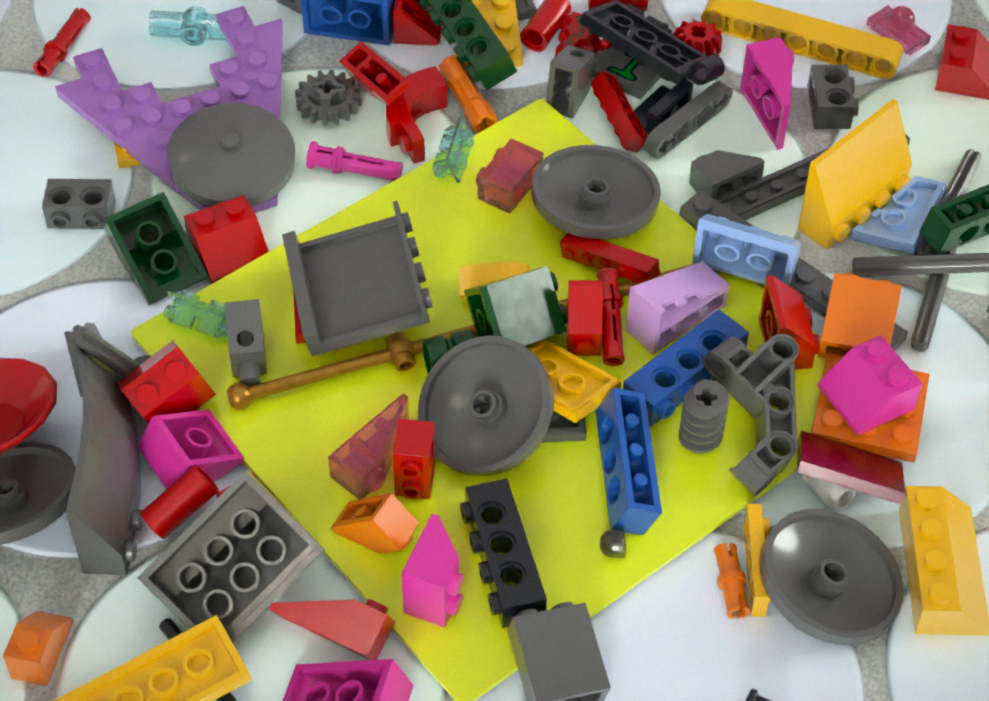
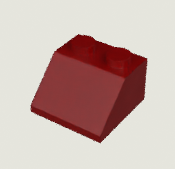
M947 25L940 54L935 90L989 100V42L978 29Z
M244 195L184 216L187 237L207 272L211 284L269 252L257 216Z
M766 276L758 319L764 343L777 334L791 336L799 347L798 355L794 360V370L812 368L815 354L820 352V342L818 335L813 334L811 329L813 322L811 309L805 307L802 294L775 276Z
M174 340L117 382L121 391L148 424L152 416L196 411L216 395Z

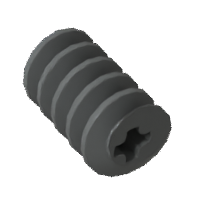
M703 379L697 382L684 395L678 439L681 445L691 452H711L723 440L729 394L720 383Z

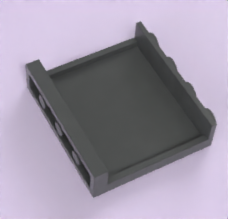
M398 201L393 202L396 216L303 243L299 242L295 231L282 234L302 333L311 356L430 323L427 309L433 307L428 287L421 288L420 283L426 282L421 262L415 263L414 258L420 256L415 237L408 238L407 233L413 232L408 212L401 213Z

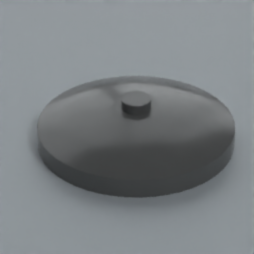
M221 103L200 109L179 124L169 141L168 163L171 176L176 185L194 201L211 207L244 195L252 207L274 197L288 183L295 167V145L287 126L271 112L250 104Z
M578 145L550 154L537 166L533 175L531 194L537 211L556 228L584 238L614 239L631 235L643 229L653 220L658 211L661 189L655 173L648 165L634 155L607 146Z
M479 336L454 346L433 366L421 390L418 418L419 421L435 422V456L441 462L464 474L492 476L518 466L540 445L547 433L553 415V386L543 363L525 346L506 337Z
M20 443L8 453L0 456V545L29 537L48 527L66 512L76 467L72 458L65 451L48 444Z
M804 509L793 512L782 518L774 526L762 545L759 568L766 593L783 617L796 628L815 639L837 645L862 644L882 634L900 611L903 601V581L895 558L873 531L847 515L826 509Z

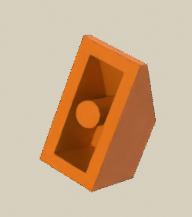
M392 493L348 502L331 526V529L336 534L381 554L393 551L398 552L406 548L412 541V533L419 522Z
M36 611L16 623L3 654L11 679L47 686L73 624V619Z

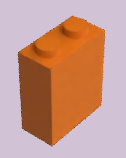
M834 273L818 358L826 359L828 353L845 356L851 348L880 335L891 346L902 285L893 284L887 280L862 278L851 273Z

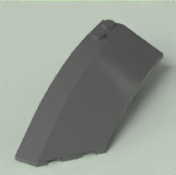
M87 322L82 326L102 338L95 323ZM65 331L64 335L80 397H83L80 451L66 507L68 523L83 573L127 576L129 561L134 562L137 553V542L134 540L135 531H141L143 518L140 514L142 509H139L141 494L140 452L137 447L138 439L130 401L117 384L123 377L71 343L68 337L74 331Z

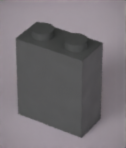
M563 602L553 606L551 610L537 612L536 609H527L519 612L512 618L507 632L527 701L605 700L611 686L586 603L573 605L572 602Z

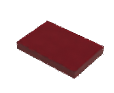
M805 431L800 432L797 440L798 473L890 502L902 503L906 492L901 461Z

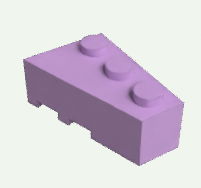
M701 261L630 287L626 331L654 355L699 325L717 310L725 308L727 306L730 284Z

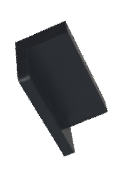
M683 78L682 83L675 85L672 89L660 86L634 110L647 134H650L654 128L692 100L694 83Z

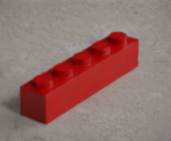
M601 71L590 83L594 90L593 93L600 101V107L605 111L607 120L612 124L614 133L621 141V146L627 151L631 150L638 153L644 146L647 134L616 77Z
M569 233L560 241L562 257L598 270L614 268L618 271V277L640 284L657 278L660 275L659 259L600 239L584 238Z

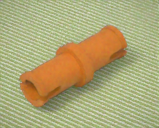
M722 543L713 550L719 571L717 584L719 589L723 590L728 618L734 619V611H736L737 619L744 618L751 612L745 591L747 583L746 574L741 571L736 544L730 543V550L728 551L727 543Z

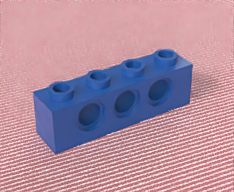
M719 309L623 382V389L645 393L649 426L652 427L659 420L669 418L676 407L683 402L686 392L692 389L697 382L703 379L716 381L704 367L703 357L729 336L738 338L747 347L749 332Z
M612 388L595 411L610 530L644 535L662 514L645 393Z

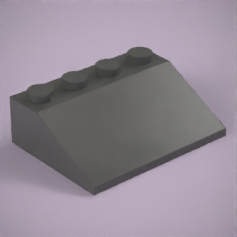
M244 471L138 579L188 629L217 615L233 643L325 549L249 471Z

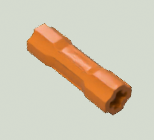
M455 55L445 57L444 61L438 65V71L446 82L447 88L451 89L463 109L464 117L472 131L479 133L497 123L496 114L488 101L482 97L466 70V64H461Z

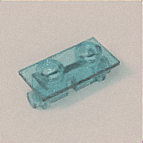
M462 117L458 118L456 126L451 125L443 131L439 146L440 152L437 153L432 165V170L436 177L444 178L445 176L453 175L457 183L461 181L463 171L467 167L470 149L474 144L473 133L471 129L467 128Z
M181 290L180 294L171 291L167 292L174 300L173 304L167 305L164 310V317L168 318L170 323L192 329L195 319L198 318L199 322L196 327L198 332L216 338L227 336L224 303L211 300V303L208 304L199 301V296Z

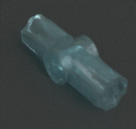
M191 6L185 12L150 11L149 34L152 36L178 37L186 44L192 46L201 45L205 40L226 41L217 23L216 15L209 14L202 7Z

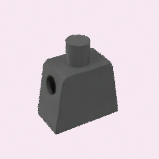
M568 45L550 62L546 102L562 116L573 119L591 89L590 83L592 82L595 64V54L593 52ZM567 88H571L569 94L565 92Z
M259 299L225 302L228 348L233 377H239V382L246 384L248 387L261 383L260 375L267 373L264 331Z

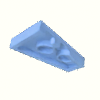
M919 176L913 177L891 196L890 203L883 209L877 208L870 214L869 221L864 225H857L852 230V239L914 254L922 237L919 231L931 207L938 205L946 191V183Z

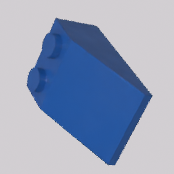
M301 0L304 33L389 46L394 33L393 10L395 0Z

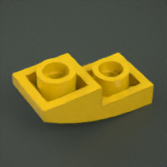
M494 262L458 268L459 297L463 302H467L464 290L529 271V265L520 262Z

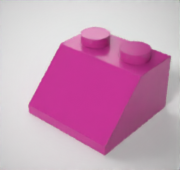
M880 335L851 348L818 382L817 387L858 436L914 410L922 383Z
M209 409L152 416L137 446L166 489L195 464L200 466L215 482L240 465L244 460L241 452Z
M431 514L402 571L403 612L445 627L450 616H456L461 608L463 594H460L459 590L462 585L463 574L459 573V556L440 517Z

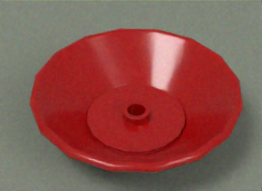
M0 358V456L8 453L41 427L57 403V382L44 366L26 359Z

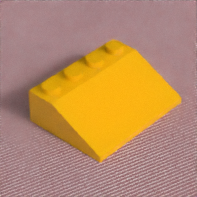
M890 100L810 163L798 230L825 249H829L837 241L842 242L854 227L859 224L863 225L868 220L870 214L877 208L883 209L891 196L911 180L909 173L912 161L899 105L896 100Z

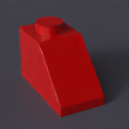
M569 280L566 323L567 351L579 356L601 355L603 281Z

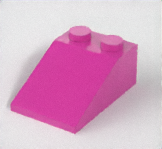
M781 37L746 45L740 86L741 92L777 150L783 149L791 106L792 66L794 64L793 52L789 47H786Z
M394 659L296 664L283 701H409L413 684Z

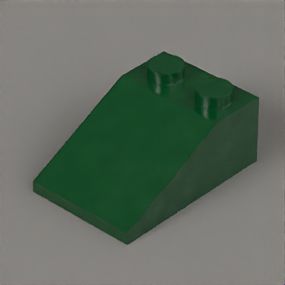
M164 192L104 218V231L113 249L148 305H152L208 278L207 272Z

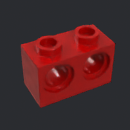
M399 419L393 449L395 496H404L408 499H430L436 465L435 422Z

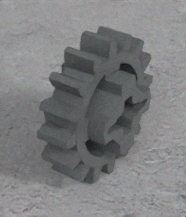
M320 70L317 77L307 75V82L300 81L299 89L295 90L297 111H301L303 119L311 117L312 124L321 120L323 126H327L329 121L339 125V119L343 118L349 121L350 113L357 114L358 106L362 104L360 85L355 84L354 77L346 79L345 72L334 75V70H330L328 74H323Z

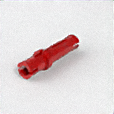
M74 9L54 39L49 40L45 44L43 54L33 65L34 71L39 76L49 77L57 64L66 59L68 49L91 20L90 14L85 9Z
M604 268L597 273L598 281H603L602 344L603 363L607 366H618L625 361L620 308L623 306V297L619 294V274L614 268Z

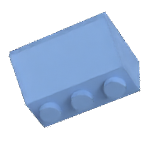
M706 214L698 222L692 263L696 264L703 261L711 269L764 285L766 276L773 275L789 286L798 262L802 241L792 239L786 235L764 231L755 226L733 222L724 217Z

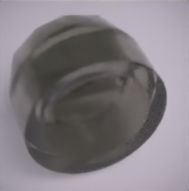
M623 528L608 530L601 536L599 547L601 552L608 558H626V542Z

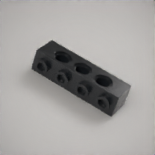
M508 479L465 487V502L460 503L461 516L464 524L470 523L472 532H469V540L473 554H480L482 562L478 563L482 584L489 583L491 593H488V603L491 614L499 616L503 629L509 627L512 618L521 611L527 609H536L537 612L546 611V594ZM496 552H506V554H497ZM506 582H515V583H517V584H515V585H508V584H505V583H506Z

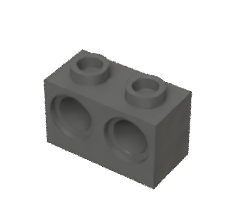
M811 65L807 90L814 129H851L853 116H858V98H853L855 89L854 77H849L847 65Z
M48 178L42 203L47 228L104 229V218L114 214L116 204L112 179Z

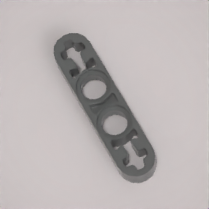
M721 81L714 82L654 128L645 140L644 149L656 158L666 155L729 104L733 95L732 88Z

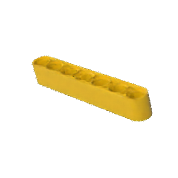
M709 0L701 15V21L705 19L707 24L715 23L716 29L722 31L723 34L751 42L781 37L786 47H789L794 54L832 65H847L850 70L882 79H888L895 75L904 54L902 45L895 40L753 0Z

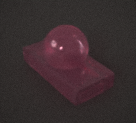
M887 5L868 17L867 20L868 27L882 37L899 42L904 49V53L908 56L929 44L931 35L915 25V13L904 5L894 8Z

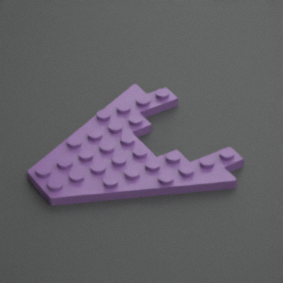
M245 6L216 14L217 23L235 57L209 64L210 73L217 85L215 88L163 104L152 82L122 91L102 48L73 56L74 65L81 79L55 86L59 99L118 146L126 149L128 154L198 210L208 208L209 206L200 204L184 194L174 182L169 169L168 145L172 134L179 124L196 111L221 103L254 105L271 112L280 119L282 19H277L255 26ZM278 194L261 204L252 206L251 208L254 213L278 206Z

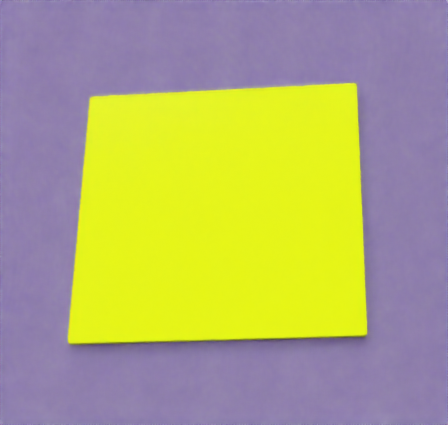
M538 99L297 235L299 242L303 243L396 216L393 202L398 201L401 213L408 212L413 232L407 233L408 238L415 237L420 256L414 258L415 263L421 262L426 277V282L420 283L421 288L428 287L433 304L432 308L427 309L430 323L399 331L403 332L405 337L411 342L473 325L468 303L463 302L459 297L458 268L494 262L527 263L529 270L548 266L549 271H552L557 279L558 290L555 291L558 301L564 300L568 297L569 280H598L597 273L599 270L562 257L560 241L567 232L550 224L537 211L531 194L533 175L537 166L556 151L572 146L596 144L545 100ZM660 200L655 217L643 229L628 236L600 240L659 259L660 273L694 264L692 261L697 231ZM284 243L140 324L131 331L133 340L148 356H153L174 340L216 394L198 408L197 411L209 409L243 455V463L325 549L323 553L359 594L366 601L371 599L389 608L386 614L396 621L392 631L455 701H476L518 671L507 632L509 627L502 629L499 616L491 614L488 603V593H491L489 583L482 584L478 563L482 562L480 554H473L469 540V532H472L470 523L464 524L462 520L460 503L465 502V487L508 479L546 594V610H551L553 606L563 602H572L573 605L586 603L589 616L592 618L745 509L747 504H752L797 471L796 451L786 468L756 496H753L729 471L730 468L733 469L756 446L755 419L729 394L723 440L711 452L694 453L681 445L678 438L683 402L676 407L669 418L661 419L652 427L650 426L662 514L644 535L610 530L596 409L585 416L586 441L542 442L521 464L506 472L492 476H472L461 473L445 465L436 457L430 499H408L404 496H395L393 449L398 420H419V398L425 379L428 376L423 353L415 354L414 359L416 363L407 371H397L395 365L387 362L253 399L249 407L243 410H236L229 404L227 389L232 384L240 382L239 377H233L231 369L225 302L259 299L267 373L260 375L261 383L376 352L387 347L385 339L389 335L311 356L306 343H296L293 285ZM714 271L730 284L727 306L721 311L749 332L747 348L754 353L764 344L758 320L764 288L757 282L721 271ZM618 277V284H622V283H626V282H629V281H630V280H627V279ZM629 295L623 297V306L620 308L624 363L618 366L605 365L603 363V344H601V355H576L620 379L621 389H623V382L681 338L679 337L652 355L626 331ZM566 332L546 338V340L567 351ZM535 343L526 345L525 347H526V348H529L530 346H532V345L535 344ZM815 354L812 368L794 370L797 440L801 431L812 432L820 392L817 386L823 377L826 359L818 358V354ZM771 405L774 409L779 410L775 405ZM772 449L774 453L782 456L779 451ZM392 493L419 522L412 533V541L406 548L398 552L393 551L381 554L340 536L331 529V526L348 502ZM431 514L440 517L459 556V573L463 574V581L459 593L463 594L461 608L456 616H450L445 627L403 612L402 571ZM496 552L497 554H506V552ZM506 582L505 584L515 585V584H517V583H515V582Z

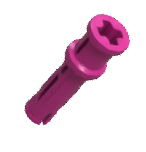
M311 141L306 158L307 168L313 169L315 166L330 169L334 174L346 171L395 181L402 176L403 171L402 162L346 152V149L341 146H337L335 149L320 146L316 141Z

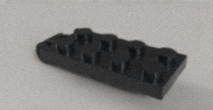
M613 0L582 13L579 23L588 28L590 33L612 43L615 49L631 55L637 63L653 69L666 81L680 85L683 78L700 86L721 77L725 71L724 62L719 56L704 55L618 0Z

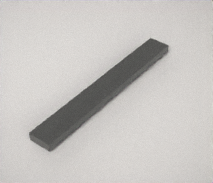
M905 133L907 144L909 146L911 138ZM827 149L720 196L715 200L744 220L759 215L804 194L810 163Z

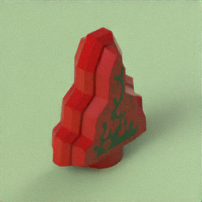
M572 12L566 15L561 22V32L558 38L560 44L556 47L555 57L568 45L588 50L595 54L598 51L607 50L612 46V43L590 33L588 28L579 23L582 14Z

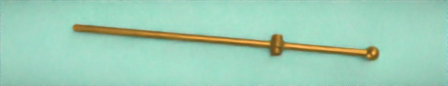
M687 266L662 272L658 277L685 268ZM629 281L618 284L619 294L622 297L630 295V287L638 285V283ZM567 299L558 301L559 304L564 306L567 313ZM474 324L437 334L443 335L447 339L451 332L471 329L474 338L477 337ZM396 332L390 334L385 339L387 347L383 350L249 387L243 383H234L227 389L228 401L232 408L243 410L249 407L253 399L387 362L395 365L397 371H407L416 363L414 359L415 354L423 353L422 339L411 342L405 337L403 332Z

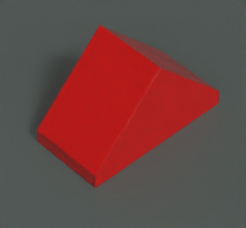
M395 0L393 10L394 44L436 46L440 43L442 25L436 27L428 11L414 0Z

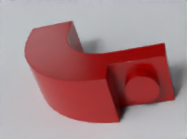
M436 66L419 70L405 77L411 85L390 105L386 104L388 142L391 147L400 145L404 154L408 153L413 164L425 161V139L415 121L426 113L447 107V84Z

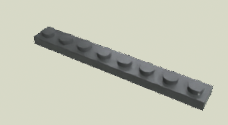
M702 190L698 191L680 207L679 216L695 227H698L700 218L706 214L724 217L733 222L753 226ZM799 257L789 286L802 294L806 304L826 316L833 280ZM896 323L891 341V347L894 351L906 340L908 331Z

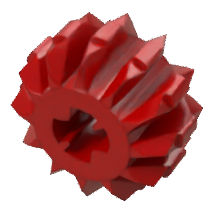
M693 18L691 23L682 21L681 26L675 29L673 34L675 37L704 55L719 56L721 53L722 31L716 29L715 23L707 24L705 19L699 22Z

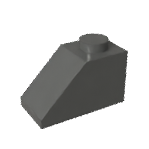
M716 150L691 161L689 184L696 192L702 190L713 199H716L762 178L765 161L760 157Z

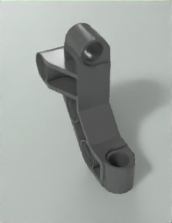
M777 334L771 337L754 353L738 338L729 336L703 357L706 371L725 387L727 392L755 419V448L737 466L729 469L753 496L758 495L786 468L797 451L794 360L798 355L799 347L795 339L786 334ZM771 405H775L779 410L774 409ZM772 449L779 451L782 456L774 453Z

